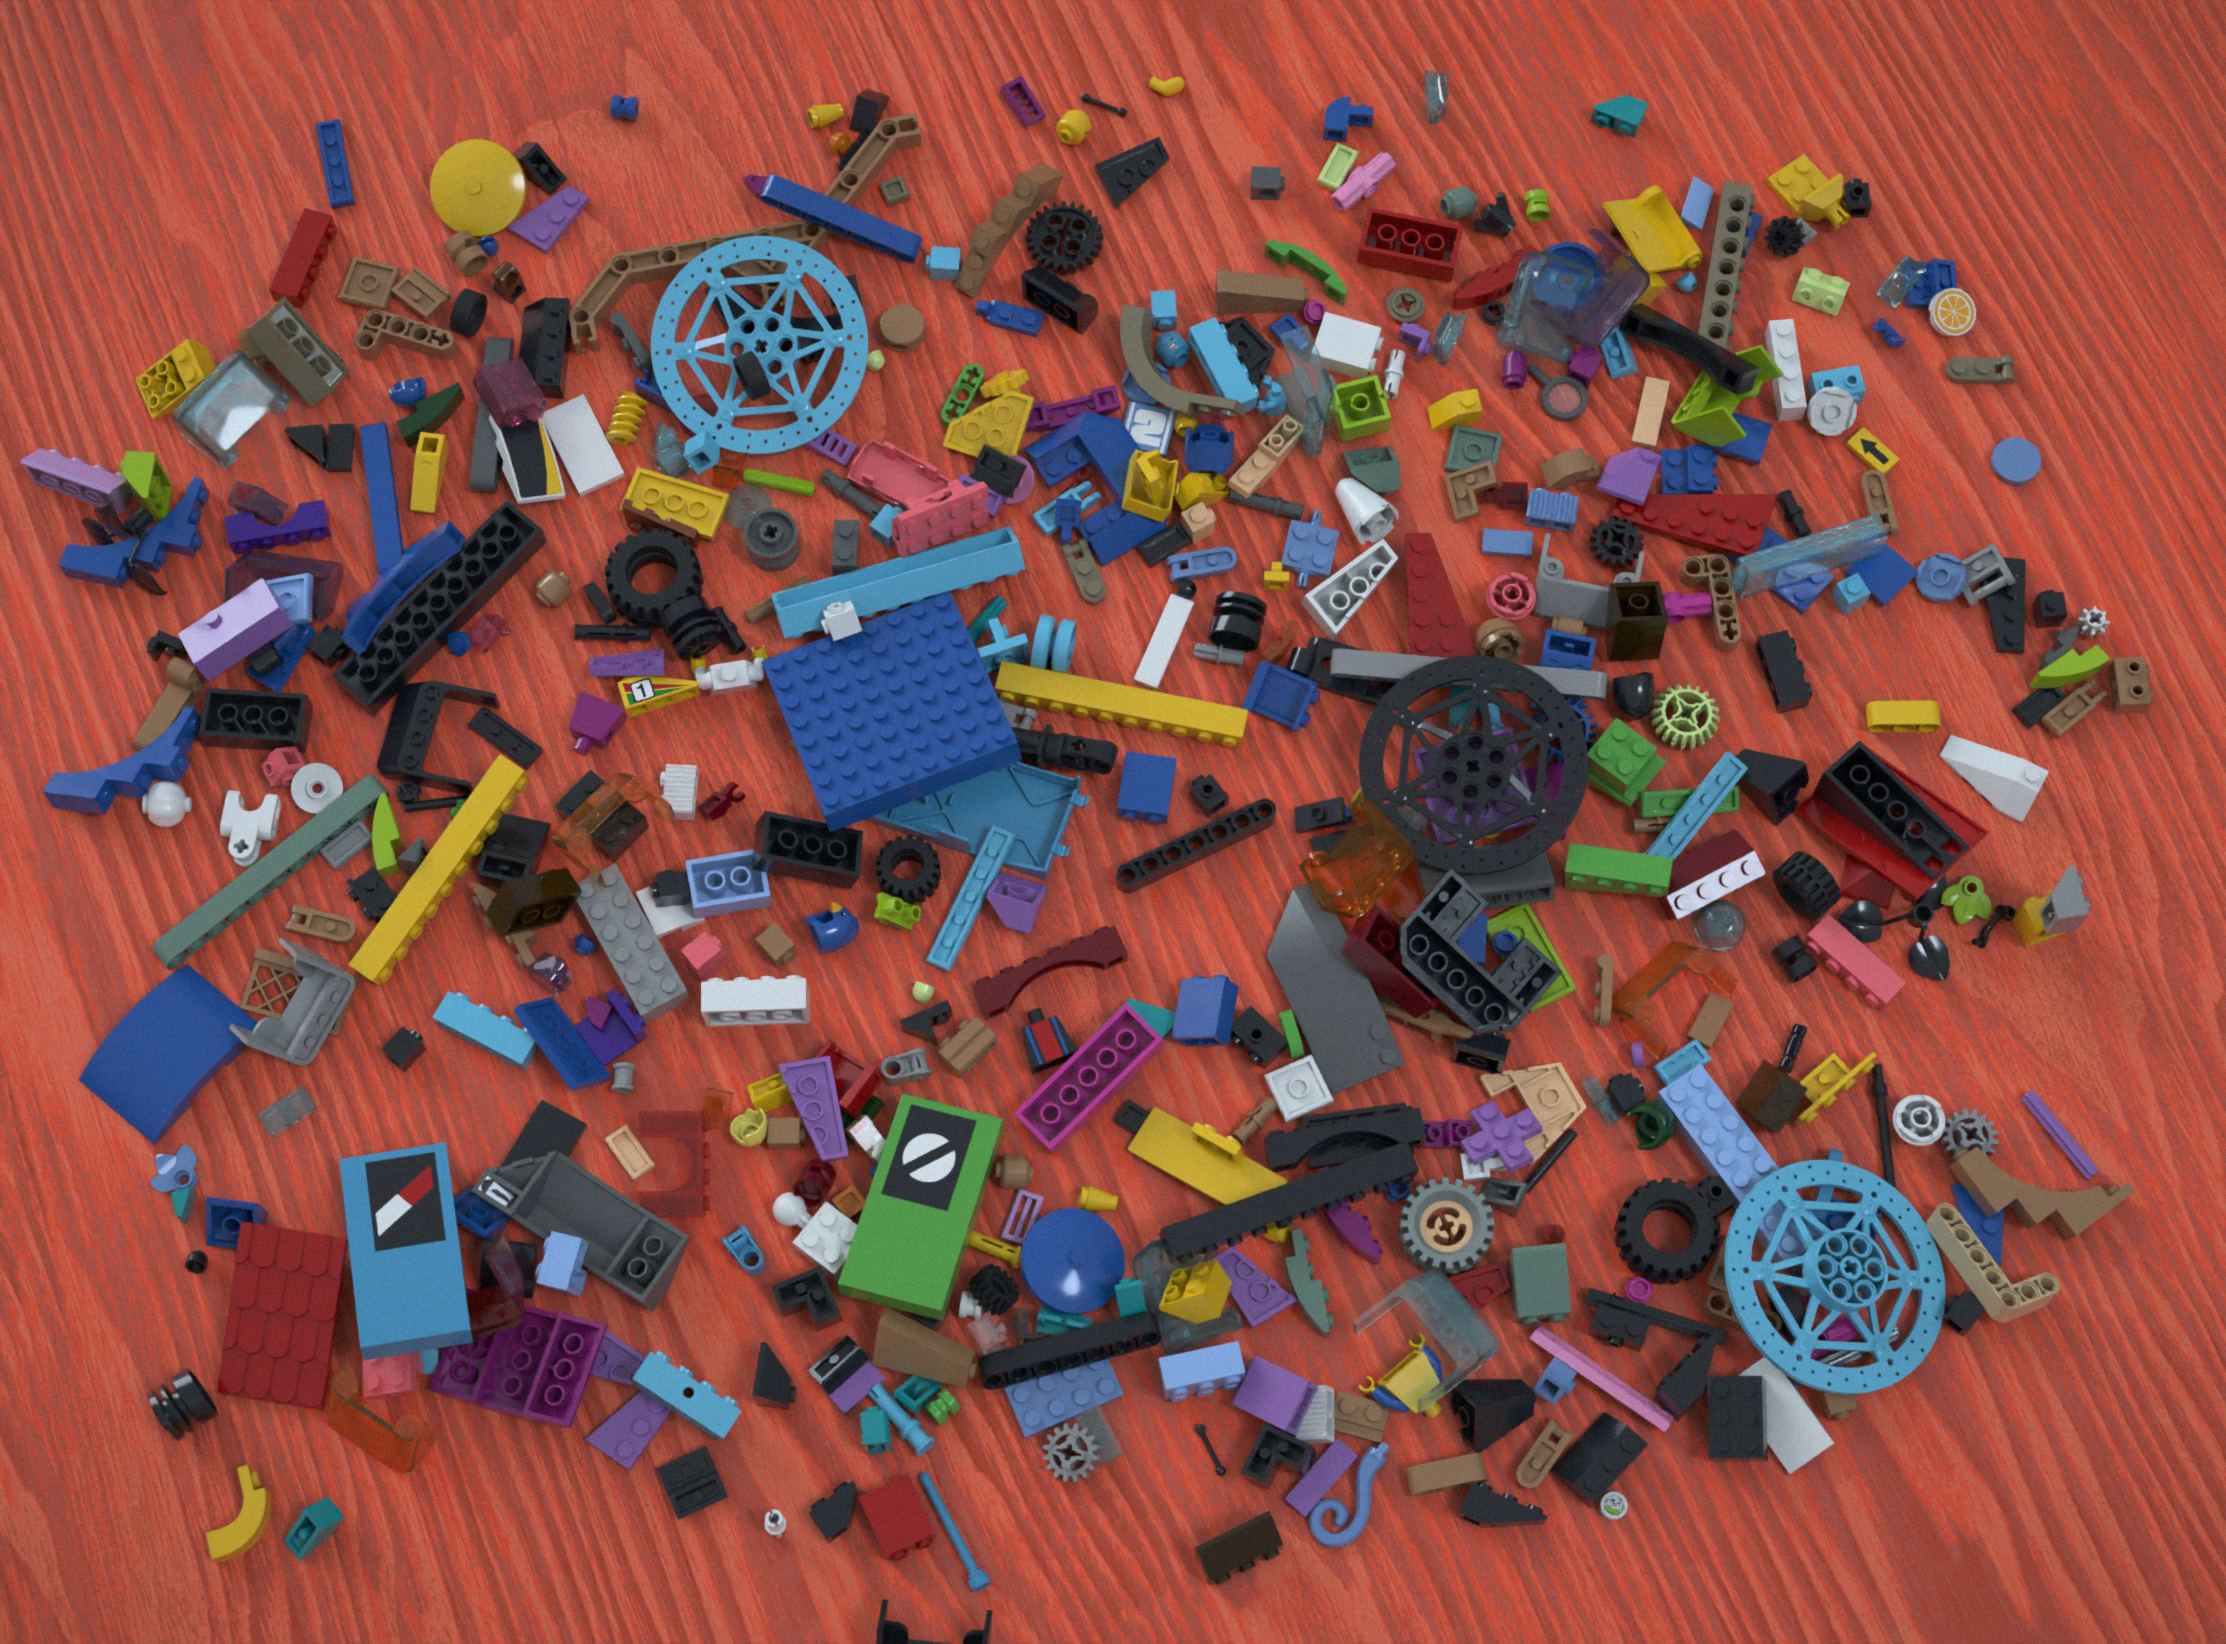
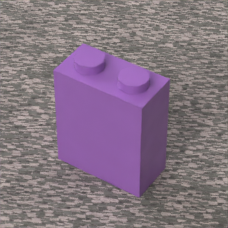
M1255 1355L1254 1360L1247 1366L1246 1376L1242 1384L1234 1393L1232 1404L1290 1434L1296 1435L1319 1386Z

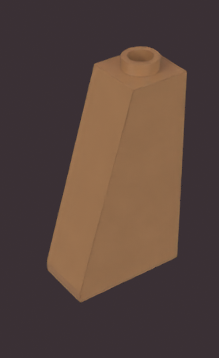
M1216 270V315L1303 312L1304 303L1308 302L1309 299L1308 288H1304L1303 279Z
M885 1307L878 1323L872 1365L961 1388H966L969 1378L974 1379L977 1370V1363L973 1362L975 1351Z

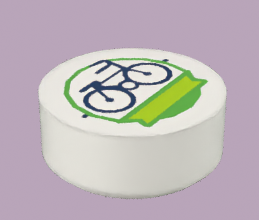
M1609 1492L1601 1499L1599 1508L1601 1514L1606 1519L1614 1521L1621 1519L1625 1515L1628 1503L1622 1494Z

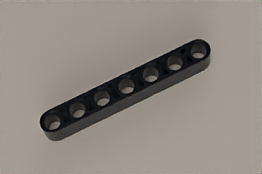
M1260 799L1121 865L1116 873L1118 889L1123 893L1135 892L1270 828L1275 822L1276 805L1269 799ZM1267 810L1271 815L1269 817H1262L1258 812ZM1238 821H1245L1248 826L1239 828L1236 823ZM1219 831L1223 832L1226 836L1217 839L1213 834ZM1194 842H1199L1203 847L1196 850L1191 848L1190 845ZM1171 853H1176L1180 858L1178 860H1170L1167 856ZM1147 864H1154L1157 866V869L1147 871L1144 867ZM1124 875H1131L1134 877V880L1125 882L1121 878Z
M1144 1311L983 1355L978 1360L982 1386L989 1390L999 1389L1143 1350L1159 1344L1162 1336L1156 1314L1151 1311Z

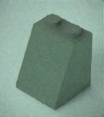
M1559 1243L1512 1248L1507 1264L1515 1322H1523V1326H1532L1539 1324L1541 1320H1549L1550 1323L1566 1321L1565 1318H1569L1571 1314L1566 1244Z

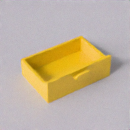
M1136 449L1129 460L1122 509L1163 523L1171 511L1173 495L1177 496L1180 484L1175 483L1179 461H1169L1161 458L1164 473L1160 480L1164 489L1161 491L1162 502L1153 505L1140 484L1136 459L1145 452Z

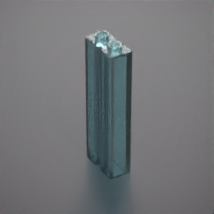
M1879 513L1739 557L1735 565L1736 567L1733 569L1730 582H1733L1734 592H1737L1739 598L1743 599L1878 556L1888 537V533Z

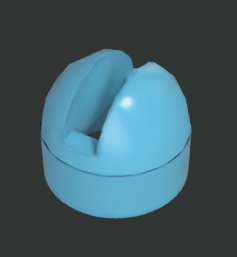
M1692 272L1683 275L1675 282L1678 288L1685 293H1691L1697 287V281Z

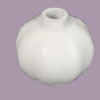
M173 781L155 783L150 787L149 793H145L142 800L143 813L148 814L149 820L159 827H172L179 824L186 812H191L192 808L191 797H187L184 789Z

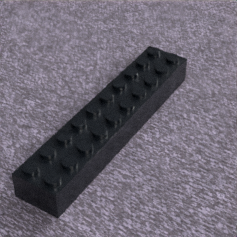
M506 500L464 542L462 549L446 560L379 627L366 651L360 655L354 652L332 674L337 687L374 717L447 643L449 634L459 631L547 542L543 530Z

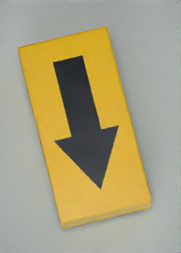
M1865 427L1860 429L1845 445L1872 470H1878L1884 475L1900 460Z

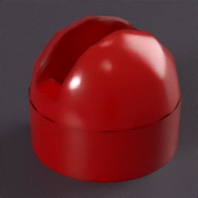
M1551 1224L1544 1231V1239L1548 1244L1562 1243L1566 1236L1564 1228L1558 1224ZM1555 1228H1558L1560 1231L1556 1240L1553 1241L1550 1238Z

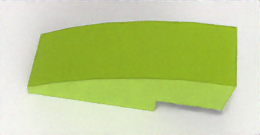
M2095 645L2081 656L2072 649L2038 672L2029 685L2031 688L2047 689L2075 684L2099 673L2109 662L2110 658L2098 645Z
M382 793L379 796L372 830L374 859L377 871L382 878L402 872L395 849L404 846L391 803L386 793Z

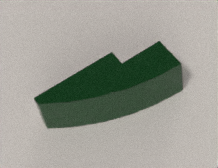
M459 383L414 403L417 412L396 421L408 448L418 443L420 432L434 433L457 410L465 398Z

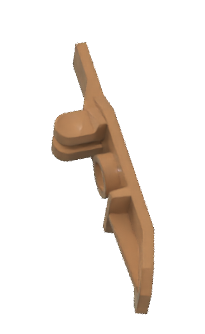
M1388 994L1378 997L1384 1014L1402 1019L1405 1025L1409 1022L1429 1030L1432 1033L1431 1038L1436 1042H1439L1443 1035H1453L1467 1039L1474 1034L1472 1029L1453 1022L1447 1014L1432 1009L1415 1019Z

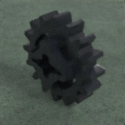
M1610 516L1608 523L1602 519L1599 526H1594L1593 534H1591L1589 539L1592 542L1590 551H1596L1594 559L1602 558V566L1608 562L1610 563V569H1613L1615 564H1619V567L1624 569L1626 562L1632 566L1634 559H1638L1639 552L1644 547V543H1642L1644 535L1637 534L1640 527H1632L1631 519L1625 523L1623 522V516H1620L1618 521H1615L1613 516ZM1603 535L1604 544L1601 545L1600 538ZM1632 540L1633 548L1630 550L1629 542Z

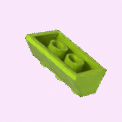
M125 451L124 460L120 462V474L125 478L127 485L131 488L133 495L142 508L148 511L153 517L154 522L158 524L169 514L173 483L156 453Z

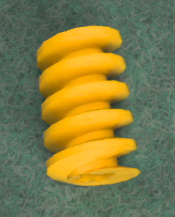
M620 391L606 439L614 445L628 446L629 443H635L638 440L633 434H639L640 432L637 426L642 425L643 420L639 417H643L646 413L641 408H647L648 403L632 392Z

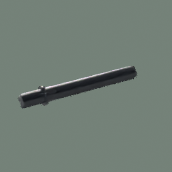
M1591 1287L1588 1289L1585 1303L1598 1306L1600 1303L1649 1319L1652 1324L1700 1339L1705 1334L1710 1337L1716 1332L1718 1333L1716 1344L1723 1345L1726 1341L1727 1331L1725 1329L1616 1296V1292L1610 1294Z

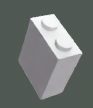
M1325 312L1311 353L1310 365L1359 379L1366 378L1369 372H1374L1377 362L1374 355L1376 351H1381L1384 338L1380 337L1381 327Z

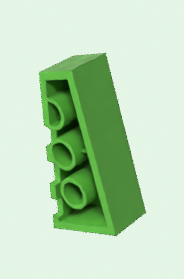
M1570 843L1565 867V889L1643 894L1651 897L1668 896L1673 858Z

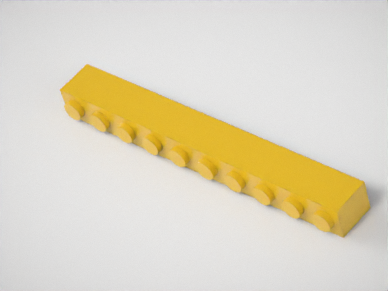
M1001 661L995 685L997 697L1008 703L1015 701L1024 703L1025 706L1031 708L1045 707L1056 713L1070 712L1081 718L1095 717L1106 723L1112 721L1120 722L1124 726L1131 728L1137 726L1145 727L1149 731L1156 733L1161 731L1170 732L1176 737H1195L1201 742H1220L1226 747H1242L1248 720V710L1006 661Z
M499 754L348 964L379 986L389 980L393 973V967L407 955L408 946L413 940L419 938L426 921L433 918L437 913L441 900L450 895L454 888V882L467 871L469 861L473 856L480 853L484 846L483 842L488 835L496 831L499 825L498 821L502 815L511 810L515 797L528 786L530 775L525 770Z

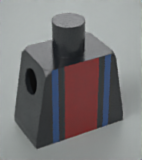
M1041 1008L1033 1009L1027 1013L1031 1025L1024 1027L1022 1031L1032 1075L1065 1063L1078 1051L1057 1016L1045 1019Z

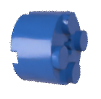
M1214 424L1197 425V430L1191 431V427L1185 431L1184 462L1188 465V470L1195 473L1203 470L1213 471L1216 474L1227 473L1228 468L1233 464L1234 432L1230 430V433L1225 432V427Z

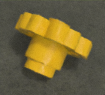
M1024 368L1010 372L1004 371L983 383L979 388L983 397L997 396L998 398L1010 390L1021 393L1019 387L1030 378Z

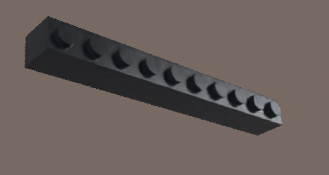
M1405 1141L1163 1227L1159 1237L1170 1264L1176 1262L1179 1265L1186 1264L1194 1259L1193 1256L1201 1253L1204 1256L1211 1255L1219 1250L1218 1247L1228 1244L1229 1247H1233L1242 1243L1243 1238L1251 1235L1253 1238H1258L1267 1234L1268 1229L1277 1227L1279 1230L1292 1225L1293 1220L1302 1218V1221L1309 1220L1317 1215L1316 1212L1326 1209L1327 1212L1334 1211L1342 1206L1341 1203L1350 1200L1351 1203H1356L1365 1199L1366 1194L1375 1192V1195L1388 1191L1391 1185L1399 1183V1186L1409 1184L1414 1181L1419 1168L1408 1142Z

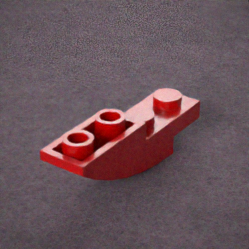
M1530 244L1524 250L1519 249L1513 255L1510 262L1501 264L1495 272L1490 267L1483 272H1477L1469 284L1465 287L1460 286L1454 292L1452 308L1454 310H1464L1479 307L1488 302L1498 300L1517 289L1525 281L1526 269L1535 262L1537 250Z

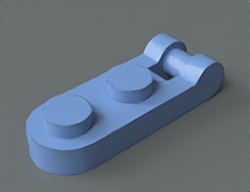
M1217 547L1171 555L1166 559L1167 565L1171 568L1172 572L1170 573L1171 583H1181L1183 578L1195 579L1229 573L1237 565V554L1232 548ZM1182 564H1187L1188 569L1181 570L1180 566Z

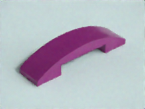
M1112 385L1091 390L1092 395L1045 405L1044 401L1035 403L1026 431L1058 429L1085 412L1104 416L1121 409L1116 386Z

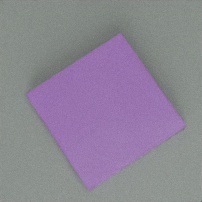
M868 1360L832 1394L829 1395L824 1389L823 1391L846 1415L868 1396L869 1391L873 1392L872 1388L878 1383L882 1384L886 1378Z

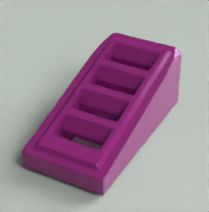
M1022 76L1001 87L999 92L1025 128L1046 117ZM1019 89L1020 93L1013 96L1012 92ZM1023 96L1026 98V100L1020 103H1017L1016 101L1022 98ZM1027 104L1031 105V107H1029L1028 109L1024 111L1021 110V107ZM1032 111H1035L1037 113L1029 119H1027L1025 116L1031 113Z

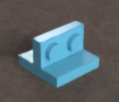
M998 617L988 620L991 644L977 648L987 674L998 672L1001 661L1016 664L1029 662V645L1026 634L1009 638L1005 624L1000 625Z

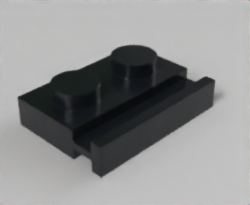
M984 444L974 467L976 468L970 477L978 482L983 481L989 488L1008 498H1013V492L1015 488H1018L1027 465L990 445Z

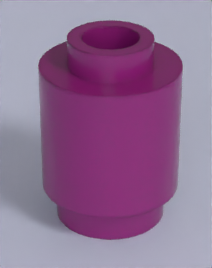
M1511 351L1503 357L1502 381L1506 388L1520 389L1524 387V383L1527 380V357L1520 351Z

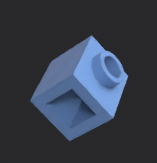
M1554 1357L1533 1390L1556 1405L1561 1396L1564 1394L1568 1397L1576 1385L1572 1380L1577 1371L1557 1357Z

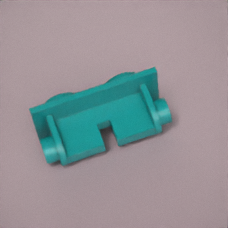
M1042 1306L1038 1314L1035 1332L1055 1336L1092 1326L1094 1319L1081 1315H1065Z

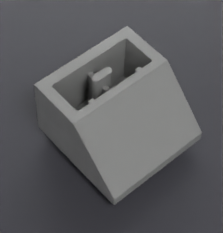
M2070 865L2039 911L2046 936L2077 930L2090 912L2089 900L2087 897H2084L2082 892V876L2080 873H2077L2075 865Z

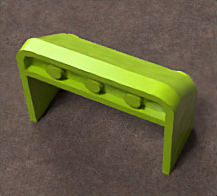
M1762 344L1734 353L1760 368L1752 390L1736 395L1716 384L1713 378L1702 369L1671 419L1674 427L1678 431L1713 447H1722L1729 442L1745 438L1747 434L1732 416L1740 400L1755 397L1760 392V387L1764 382L1782 377L1783 372Z

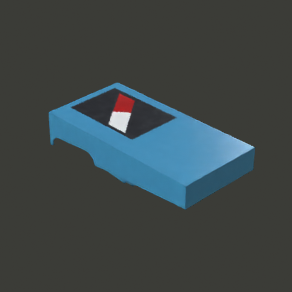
M446 1142L339 1159L359 1341L363 1360L473 1343Z

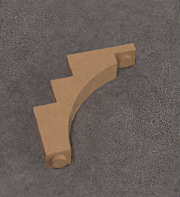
M1978 1146L1970 1151L1967 1148L1961 1150L1953 1156L1956 1161L1949 1166L1987 1218L2009 1205L2027 1229L2038 1224L2048 1216L2066 1240L2077 1236L2135 1192L2129 1183L2122 1187L2116 1184L2106 1192L2101 1186L2087 1190L2064 1192L2034 1187L2019 1181L2001 1170L1985 1156Z

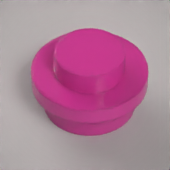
M1318 300L1309 301L1303 308L1305 320L1313 325L1322 323L1324 314L1327 312L1325 305Z
M1635 1277L1627 1283L1625 1292L1629 1300L1643 1304L1651 1298L1653 1289L1648 1280L1642 1277Z

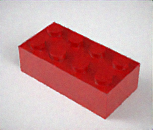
M1368 207L1357 263L1452 282L1463 226Z

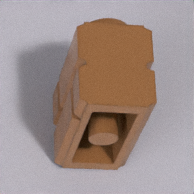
M976 1016L971 1021L969 1019L963 1021L957 1029L959 1032L953 1038L950 1036L945 1038L939 1045L938 1055L940 1060L960 1079L998 1044L996 1035Z

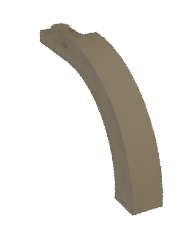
M1123 305L1120 321V339L1123 355L1131 374L1145 392L1173 412L1195 419L1198 412L1210 415L1212 411L1219 412V415L1227 418H1233L1234 415L1243 416L1245 406L1235 399L1190 393L1171 386L1160 374L1152 355L1151 327L1154 315L1144 307Z

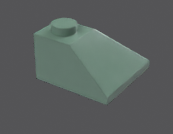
M1391 445L1343 452V458L1350 472L1377 493L1391 494L1395 490L1401 489L1399 460Z

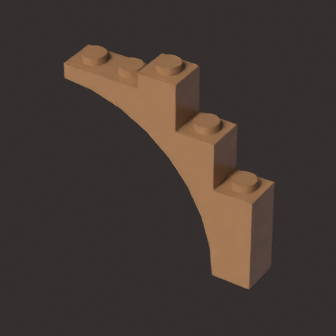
M1045 163L1020 172L1012 193L998 199L990 220L977 224L968 245L971 248L956 280L955 287L974 298L979 295L991 269L1015 232L1040 205L1056 195L1064 176L1062 173Z

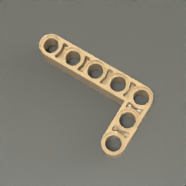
M1946 1202L1939 1204L1926 1222L1928 1231L1993 1320L2004 1323L2044 1308L2059 1292L2061 1288L2059 1280L2049 1273H2042L2012 1285L1960 1212L1952 1204Z

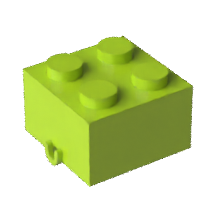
M1377 375L1330 386L1329 403L1342 442L1390 430L1391 415L1386 403L1388 402L1386 392L1382 391Z

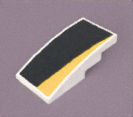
M537 407L490 412L489 421L497 436L495 444L503 459L502 470L518 504L564 499L565 491L560 470Z

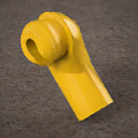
M1153 76L1149 81L1148 87L1164 96H1171L1182 91L1185 81L1181 77H1174L1163 82Z

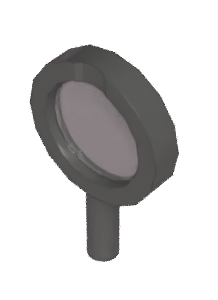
M1534 363L1529 366L1527 371L1544 386L1541 404L1542 409L1549 417L1556 421L1569 422L1583 414L1586 409L1588 395L1586 388L1581 382L1567 376L1556 377L1551 380Z

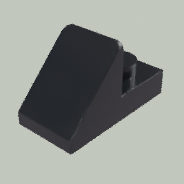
M948 1000L902 1019L900 1020L902 1031L937 1045V1039L931 1026H941L950 1020L949 1018L953 1017L952 1008Z

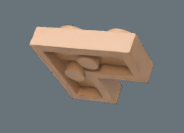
M1491 460L1444 475L1455 520L1458 523L1481 515L1476 497L1477 492L1499 486L1494 464Z

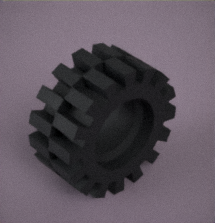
M987 1264L970 1279L969 1285L971 1287L969 1290L971 1293H974L973 1299L979 1301L977 1303L978 1306H984L985 1312L988 1313L990 1311L991 1315L995 1316L997 1314L1001 1316L1019 1300L1018 1296L1020 1293L1016 1290L1018 1288L1017 1284L1012 1283L1013 1277H1008L1006 1270L1001 1271L1000 1266L997 1265L995 1267L994 1264Z

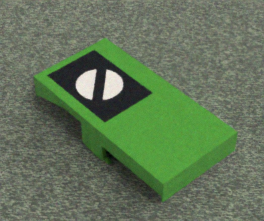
M906 1094L901 1095L838 1281L841 1295L943 1321L983 1202L985 1187L1000 1142L1005 1137L1003 1119L987 1113L982 1114L942 1104L931 1099L926 1100Z

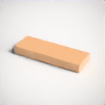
M1646 376L1631 445L1655 450L1670 381Z

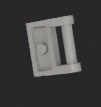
M1995 543L1961 561L1967 574L1966 586L1962 592L1971 607L1977 605L1980 599L2009 584L2010 586L2016 583L2013 574ZM2001 570L2003 576L1974 592L1971 591V586Z

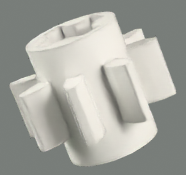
M2096 606L2089 612L2084 608L2081 612V617L2076 621L2077 625H2081L2079 633L2089 636V639H2092L2096 634L2102 637L2105 633V628L2110 624V621L2105 620L2107 612L2098 610Z

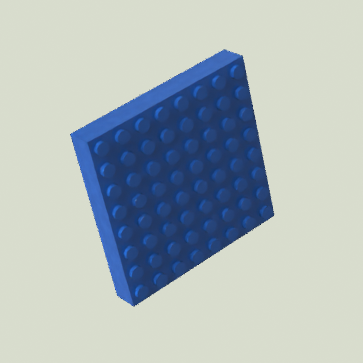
M950 591L861 623L862 631L836 641L833 640L832 635L762 661L768 681L830 832L1022 759L1018 741Z

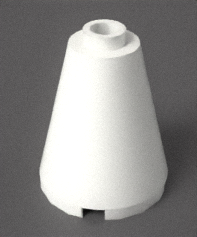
M1344 478L1338 482L1335 490L1336 497L1356 539L1360 543L1365 544L1364 541L1375 543L1392 531L1394 528L1392 522L1395 518L1397 520L1399 518V511L1394 505L1354 478Z

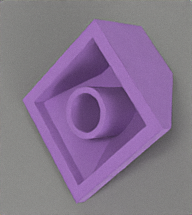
M1637 447L1609 457L1596 490L1643 506L1662 455Z
M1000 872L987 892L986 897L1006 927L1012 928L1018 933L1031 934L1037 923L1049 886Z

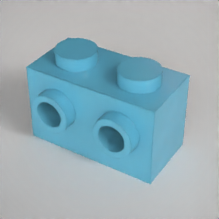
M1859 365L1811 373L1807 383L1811 398L1819 390L1826 387H1839L1846 390L1853 397L1857 405L1862 402L1866 393Z

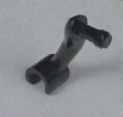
M1997 905L1994 910L1995 915L1982 928L1979 939L1974 938L1972 940V944L1978 945L1980 948L1986 947L1989 934L2001 918L2006 921L2012 920L2016 913L2015 909L2009 905Z

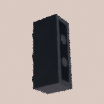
M1788 630L1758 637L1755 649L1777 713L1780 714L1807 707L1812 697V689L1810 684L1805 682L1803 676L1805 672L1802 661L1797 659L1795 653L1797 647L1794 638H1790Z

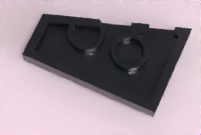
M1157 137L1096 164L1094 169L1116 209L1164 166L1170 157L1160 137Z

